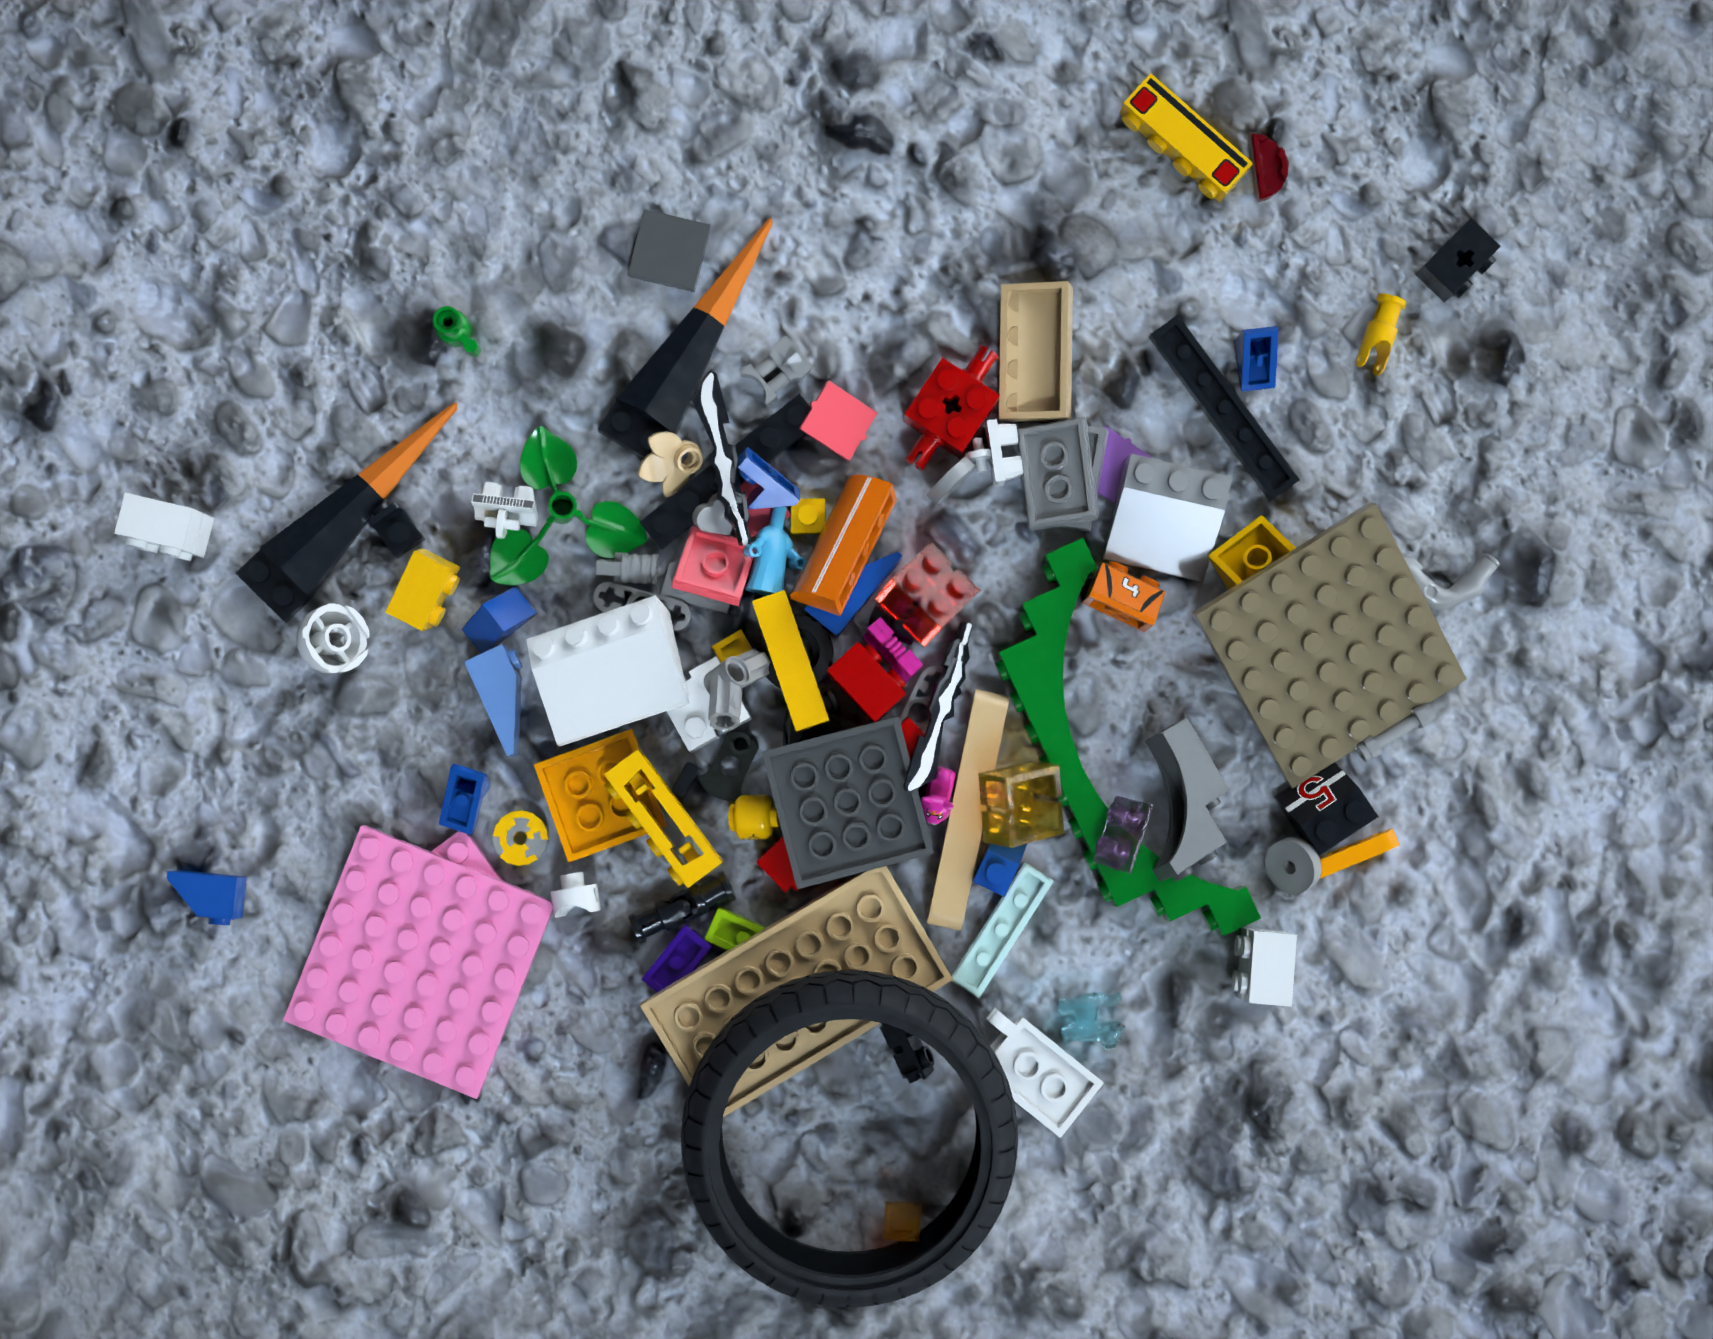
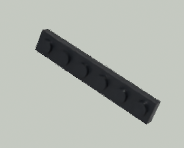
M1178 315L1149 335L1148 338L1269 502L1300 480Z
M800 393L734 445L737 458L748 447L770 464L806 435V433L799 430V427L811 407ZM711 465L640 521V524L661 550L694 525L692 516L697 506L708 503L709 499L718 493V487L713 485L716 472ZM740 476L739 486L743 485L746 482V480L742 476Z

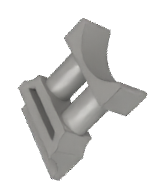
M785 335L773 345L772 351L766 359L754 368L749 364L740 371L741 377L754 379L762 385L766 393L765 405L769 407L778 400L776 393L789 383L802 381L813 367L788 336ZM778 367L781 373L766 383L763 378Z

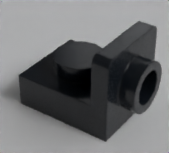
M396 501L392 504L385 502L378 506L372 512L373 517L367 521L377 531L388 549L397 559L425 540L406 510Z

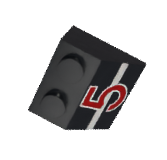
M1335 762L1293 789L1289 786L1273 796L1299 837L1311 844L1318 855H1322L1379 817L1361 789Z

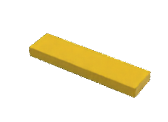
M785 590L753 600L752 603L796 733L830 722Z

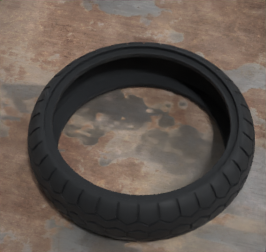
M860 970L821 972L797 978L767 991L741 1009L720 1030L701 1058L688 1089L681 1126V1154L687 1186L703 1224L719 1247L750 1276L777 1292L805 1302L832 1307H865L893 1302L932 1286L957 1269L980 1246L996 1223L1012 1185L1018 1150L1017 1116L1008 1079L995 1052L976 1026L951 1003L923 986L896 976ZM846 1019L869 1020L888 1024L918 1037L934 1048L946 1059L964 1083L974 1104L976 1122L975 1144L966 1176L958 1191L943 1211L924 1228L899 1242L881 1248L852 1252L831 1251L798 1242L772 1227L758 1215L739 1190L731 1174L726 1159L722 1129L723 1114L730 1095L743 1073L760 1054L783 1037L801 1028L817 1023Z

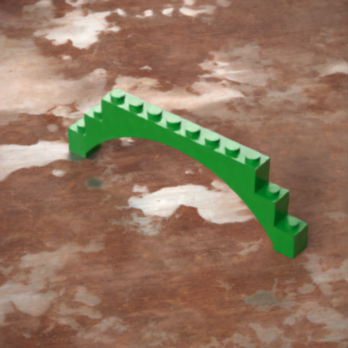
M1084 538L1046 554L1043 557L1044 564L1040 566L1047 583H1054L1056 588L1020 605L1022 612L1017 614L1025 633L1031 631L1033 637L1000 651L997 654L999 661L994 664L1001 680L1005 681L1008 679L1013 689L1009 697L1016 712L1023 711L1028 724L1023 727L1031 744L1038 743L1043 754L1038 757V760L1045 775L1052 774L1057 784V787L1053 788V792L1060 807L1067 806L1072 818L1067 820L1073 836L1075 839L1082 838L1087 849L1082 852L1083 858L1089 870L1096 869L1101 882L1097 884V888L1104 902L1111 901L1113 906L1118 907L1152 891L1154 896L1149 898L1155 914L1157 917L1163 915L1164 919L1169 922L1204 906L1206 911L1202 912V916L1210 932L1215 930L1221 936H1225L1261 919L1246 886H1238L1231 889L1207 882L1191 874L1176 882L1173 877L1159 882L1152 869L1160 857L1140 843L1114 817L1097 794L1082 767L1071 737L1065 710L1063 664L1068 627L1077 598L1088 575L1093 574L1098 568Z

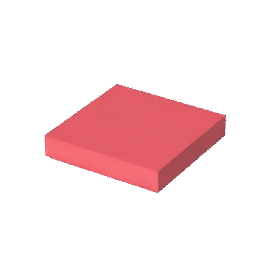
M692 526L672 581V588L739 606L754 557L745 556L743 549L746 545L740 546L737 538L705 532L698 527Z

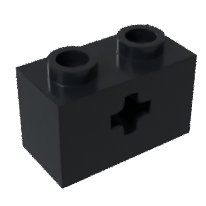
M1470 218L1415 275L1443 302H1446L1452 295L1459 299L1473 285L1469 278L1476 271L1482 275L1497 260L1492 255L1501 246ZM1459 258L1465 262L1461 268L1456 264Z

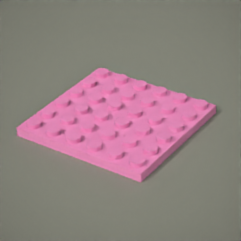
M361 825L283 1021L477 1099L481 1094L553 913L552 901L493 876L480 873L463 864L450 861L448 858L366 825Z

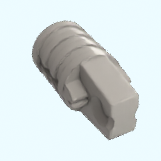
M615 552L614 559H598L596 561V575L614 576V583L628 584V582L657 585L659 555Z

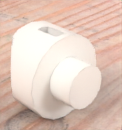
M583 872L561 875L562 889L550 891L554 918L566 916L575 906L584 908L589 912L601 910L597 884L585 885Z

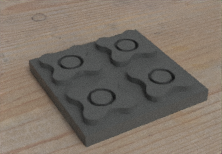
M899 716L761 752L797 889L934 854L918 789L905 791L903 788L910 765V758Z

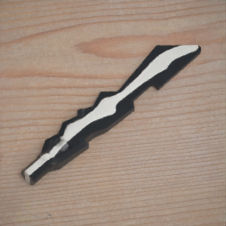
M711 372L692 397V402L714 448L707 461L716 472L713 485L718 487L717 500L725 507L724 518L733 526L738 544L743 546L752 542L748 528L749 513L746 491L741 492L739 486L741 475L738 468L736 448L734 445L728 444L723 424L729 423V418L717 374Z
M959 623L956 637L950 642L942 661L943 671L935 684L926 709L930 719L925 736L919 735L903 785L905 791H911L936 779L943 724L945 720L954 717V700L962 693L960 686L966 679L965 665L970 659L968 643L973 627L970 623Z

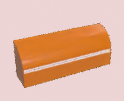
M862 474L852 475L847 479L790 594V599L841 616L897 501L892 483Z

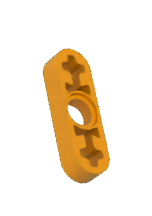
M1393 828L1378 832L1319 856L1321 861L1320 878L1399 846L1400 844Z

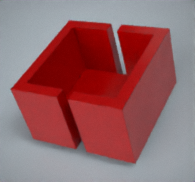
M857 642L827 670V674L873 723L880 721L905 697L906 692L903 688L906 683L893 669L887 673L880 666L879 663L882 662V657L869 643L863 647Z

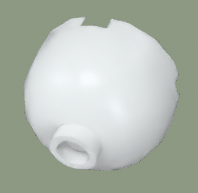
M326 604L312 610L300 622L296 634L297 648L302 659L312 669L322 673L347 672L359 666L367 656L366 639L370 638L369 629L363 617L354 608L349 606L343 607L339 604Z

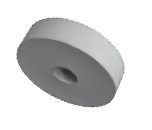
M964 457L933 486L927 496L936 505H939L966 480L976 466L967 457Z
M1284 838L1274 843L1266 854L1265 866L1267 874L1272 883L1285 893L1301 894L1314 887L1320 879L1321 861L1319 855L1311 844L1301 838ZM1291 862L1294 863L1296 870L1291 866Z

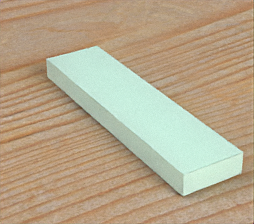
M1023 862L1014 876L1005 897L1002 896L952 973V981L977 998H980L1054 881L1026 862Z

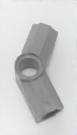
M754 648L739 656L729 657L705 675L704 686L710 694L708 719L710 720L711 727L720 731L724 729L734 730L740 725L742 688L770 674V660L765 652H759Z

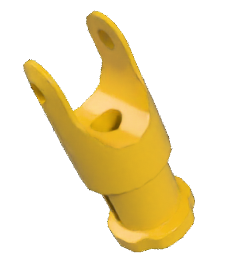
M1385 293L1377 294L1376 301L1378 305L1373 320L1368 321L1355 361L1357 367L1364 366L1372 347L1375 346L1377 358L1373 367V374L1376 376L1382 374L1386 367L1398 331L1396 324L1401 310L1405 309L1407 304L1404 299Z

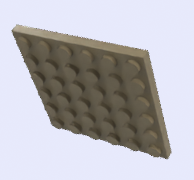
M1372 502L1367 503L1192 612L1284 780L1292 789L1357 749L1356 745L1370 735L1373 738L1411 715V710L1425 702L1430 703L1467 679L1376 503Z

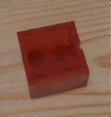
M932 542L895 574L875 597L896 620L905 613L915 600L920 604L902 626L923 647L935 638L981 591L959 568L954 572L950 568L954 563Z

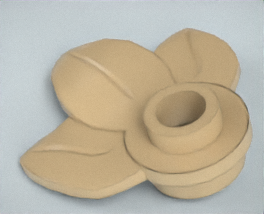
M673 432L655 433L648 438V444L652 452L641 461L638 476L649 482H662L661 486L664 496L666 498L671 497L688 483L690 474L695 473L701 467L703 462L702 451L694 442L688 440L681 441ZM688 452L686 460L681 461L682 456Z

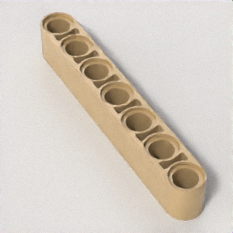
M979 689L974 691L951 800L954 807L947 819L926 924L959 931L962 929L1008 709L1009 696Z

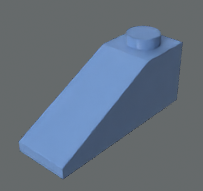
M501 644L464 661L507 757H515L519 755L522 677L518 669L523 668V665L515 649L509 651L507 646Z

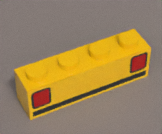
M1151 73L1123 102L1119 113L1122 116L1123 123L1134 132L1139 131L1148 139L1147 143L1158 154L1164 153L1173 161L1174 168L1185 177L1189 175L1198 183L1199 190L1210 199L1215 198L1220 203L1247 174L1253 164Z

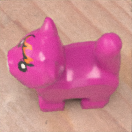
M937 767L936 779L927 783L925 796L921 798L925 820L933 825H937L947 819L954 807L950 802V797L954 789L956 773L945 767Z

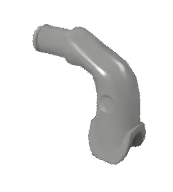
M1482 553L1466 575L1461 574L1453 586L1444 589L1421 571L1423 566L1413 558L1403 556L1431 610H1447L1480 596L1484 591L1483 585L1500 565L1493 556L1488 553Z

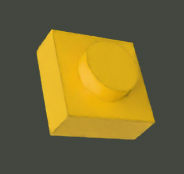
M825 498L800 499L796 506H791V534L821 533L826 523Z

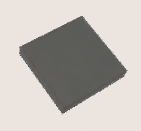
M644 209L628 276L695 293L711 229L710 224Z

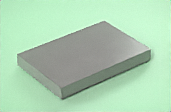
M1079 417L1017 429L1029 529L1035 531L1098 520L1087 419Z

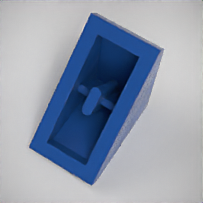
M1277 326L1242 330L1234 340L1239 383L1242 392L1275 388L1279 333Z
M515 586L482 604L461 630L480 653H484L498 646L537 615V612Z

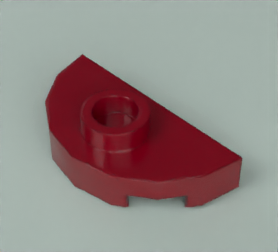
M1250 133L1248 137L1253 163L1257 203L1271 199L1281 190L1288 176L1289 161L1285 150L1274 141L1268 139V136Z

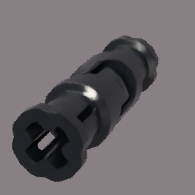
M722 871L718 873L716 879L700 886L694 884L674 894L669 899L670 901L660 900L655 903L654 908L637 916L631 914L628 918L637 939L643 944L646 942L647 937L664 929L667 931L675 929L678 921L681 923L694 920L710 912V908L728 899L731 901L736 900V896L725 872ZM684 894H690L694 898L698 907L697 913L693 914L692 904ZM654 919H658V921L651 923L647 926H644L645 923H648Z

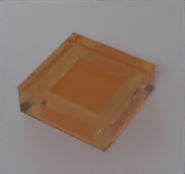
M885 1201L883 1239L919 1241L921 1204Z

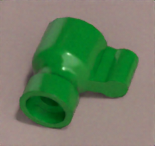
M450 306L439 308L434 313L433 325L441 341L447 346L454 348L463 346L471 357H477L481 352V348L475 340L470 339L473 331L467 317Z

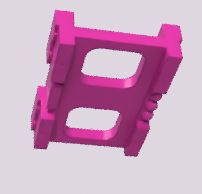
M881 617L867 628L868 632L862 636V639L867 644L869 643L876 651L879 650L881 652L880 655L888 664L891 663L893 665L891 669L905 683L923 666L910 649L906 652V647L901 646V641L897 642V637L892 636L894 632Z

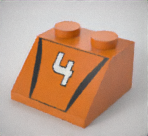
M1110 561L1109 564L1102 562L1094 575L1082 604L1142 632L1153 627L1166 591L1159 589L1160 583L1141 575L1140 579L1127 574L1129 570L1127 567L1117 562Z

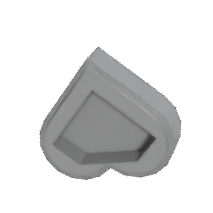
M717 493L709 499L708 503H703L694 510L692 520L702 531L730 535L732 525L724 518L725 507L717 500Z

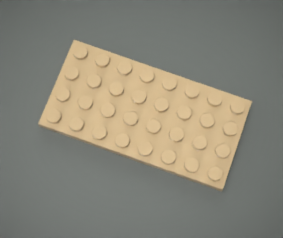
M887 866L857 873L640 1002V1007L688 1086H690L693 1075L705 1051L731 1018L759 996L791 980L821 972L860 970L896 976L934 992L952 981L953 978ZM856 1019L832 1020L801 1028L783 1037L760 1054L746 1069L729 1097L723 1117L880 1023Z

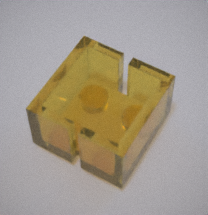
M1028 761L978 773L981 805H986L987 810L981 811L983 840L985 843L1013 848L1064 834L1062 803L1033 798V793L1052 797L1061 796L1059 765Z

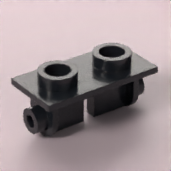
M881 1023L882 1026L879 1028L889 1049L902 1045L904 1050L893 1055L903 1079L907 1078L909 1084L921 1078L923 1080L927 1079L934 1071V1057L929 1047L923 1046L918 1037L902 1029Z

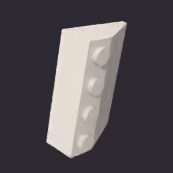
M656 595L526 639L532 672L559 747L690 703L670 612Z

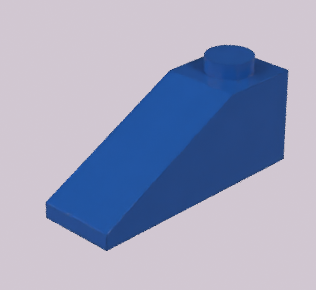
M897 551L865 565L841 616L809 605L804 609L805 613L814 621H818L825 630L837 639L902 561L903 555Z

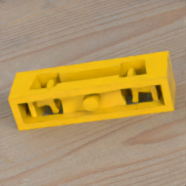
M637 749L604 774L608 779L604 786L616 801L622 798L629 808L625 812L626 816L637 830L643 827L650 836L646 843L658 858L664 855L671 865L667 871L678 886L684 883L687 888L691 887L724 862L642 750ZM642 771L655 787L652 793L685 837H692L704 853L700 856L690 841L678 848L679 852L688 861L684 865L673 850L676 845L645 803L641 800L637 801L627 786L631 784L638 796L651 789L641 777L640 773Z

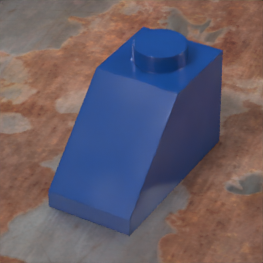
M1000 818L973 874L972 882L1005 897L1020 865L1031 832Z
M181 870L167 871L166 878L198 917L209 918L208 924L230 925L231 920L243 917L246 876Z

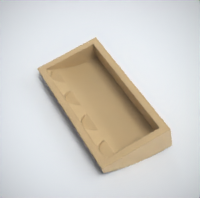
M1069 281L1001 284L1000 421L1058 422L1071 419L1073 287Z

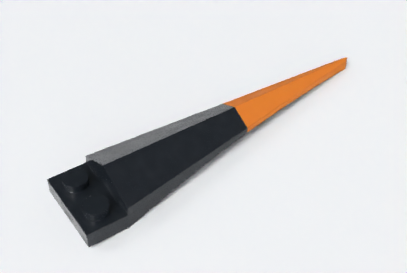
M772 218L764 223L619 394L616 402L598 427L600 434L641 459H644L652 452L648 444V438L651 435L666 431L677 435L691 404L692 397L698 388L735 303L772 227Z
M452 403L262 545L260 550L235 574L287 623L313 598L344 553L368 523L367 521L373 516L372 512L384 502L405 473L455 413L458 404Z

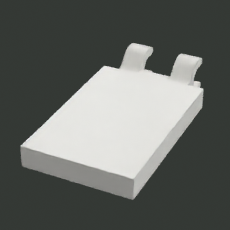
M994 1007L986 1019L999 1029L1001 1033L990 1046L1005 1072L1014 1101L1061 1138L1104 1082L1024 1017L1020 1016L1013 1023Z

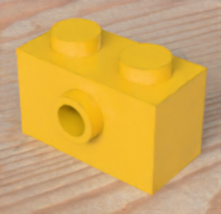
M426 549L414 550L385 613L421 631L438 626L446 610L442 607L447 595L451 596L455 592L459 584L460 577L457 574L460 566Z

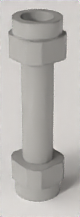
M1425 702L1411 710V715L1373 738L1370 735L1356 745L1358 755L1364 762H1367L1380 755L1383 747L1414 728H1424L1437 719L1432 707Z

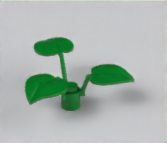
M543 426L537 427L524 445L520 458V473L524 482L534 490L550 487L554 495L551 496L548 503L549 517L534 540L523 529H519V531L508 529L505 539H495L490 552V579L498 584L508 586L523 585L536 580L544 573L549 562V555L538 544L554 522L566 524L575 517L585 525H588L589 528L585 534L587 546L594 554L606 559H614L615 552L629 553L647 541V534L644 527L640 524V520L625 506L613 501L599 502L593 507L591 519H588L582 514V511L576 509V500L570 493L561 492L557 489L556 484H566L574 477L577 470V458L573 449L565 441L553 435Z

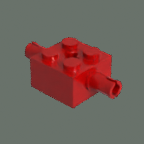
M980 345L965 369L958 368L942 357L905 412L903 422L921 434L909 454L904 458L910 465H913L919 454H921L915 464L916 469L920 471L925 469L926 464L938 446L961 459L971 444L972 439L975 438L997 405L1000 394L982 382L993 363L998 359V355L991 350L986 359L982 361L987 354L988 347ZM955 403L958 405L957 411H952L950 414L945 412V404L951 405Z

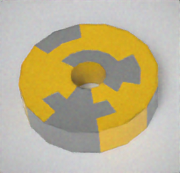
M525 810L513 811L503 816L495 825L492 836L493 846L498 856L505 862L516 866L529 865L539 860L547 851L550 841L549 830L544 820L535 813ZM520 831L524 832L527 836V840L523 845L518 844L515 839L516 834Z

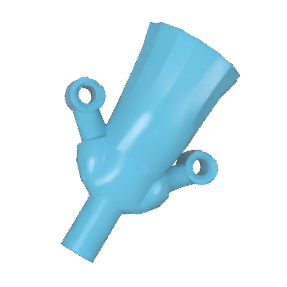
M773 507L770 525L759 530L756 540L746 545L743 549L745 556L754 557L750 577L745 587V590L768 596L784 590L786 556L790 559L789 567L793 570H803L806 564V559L794 550L791 538L783 530L787 507Z

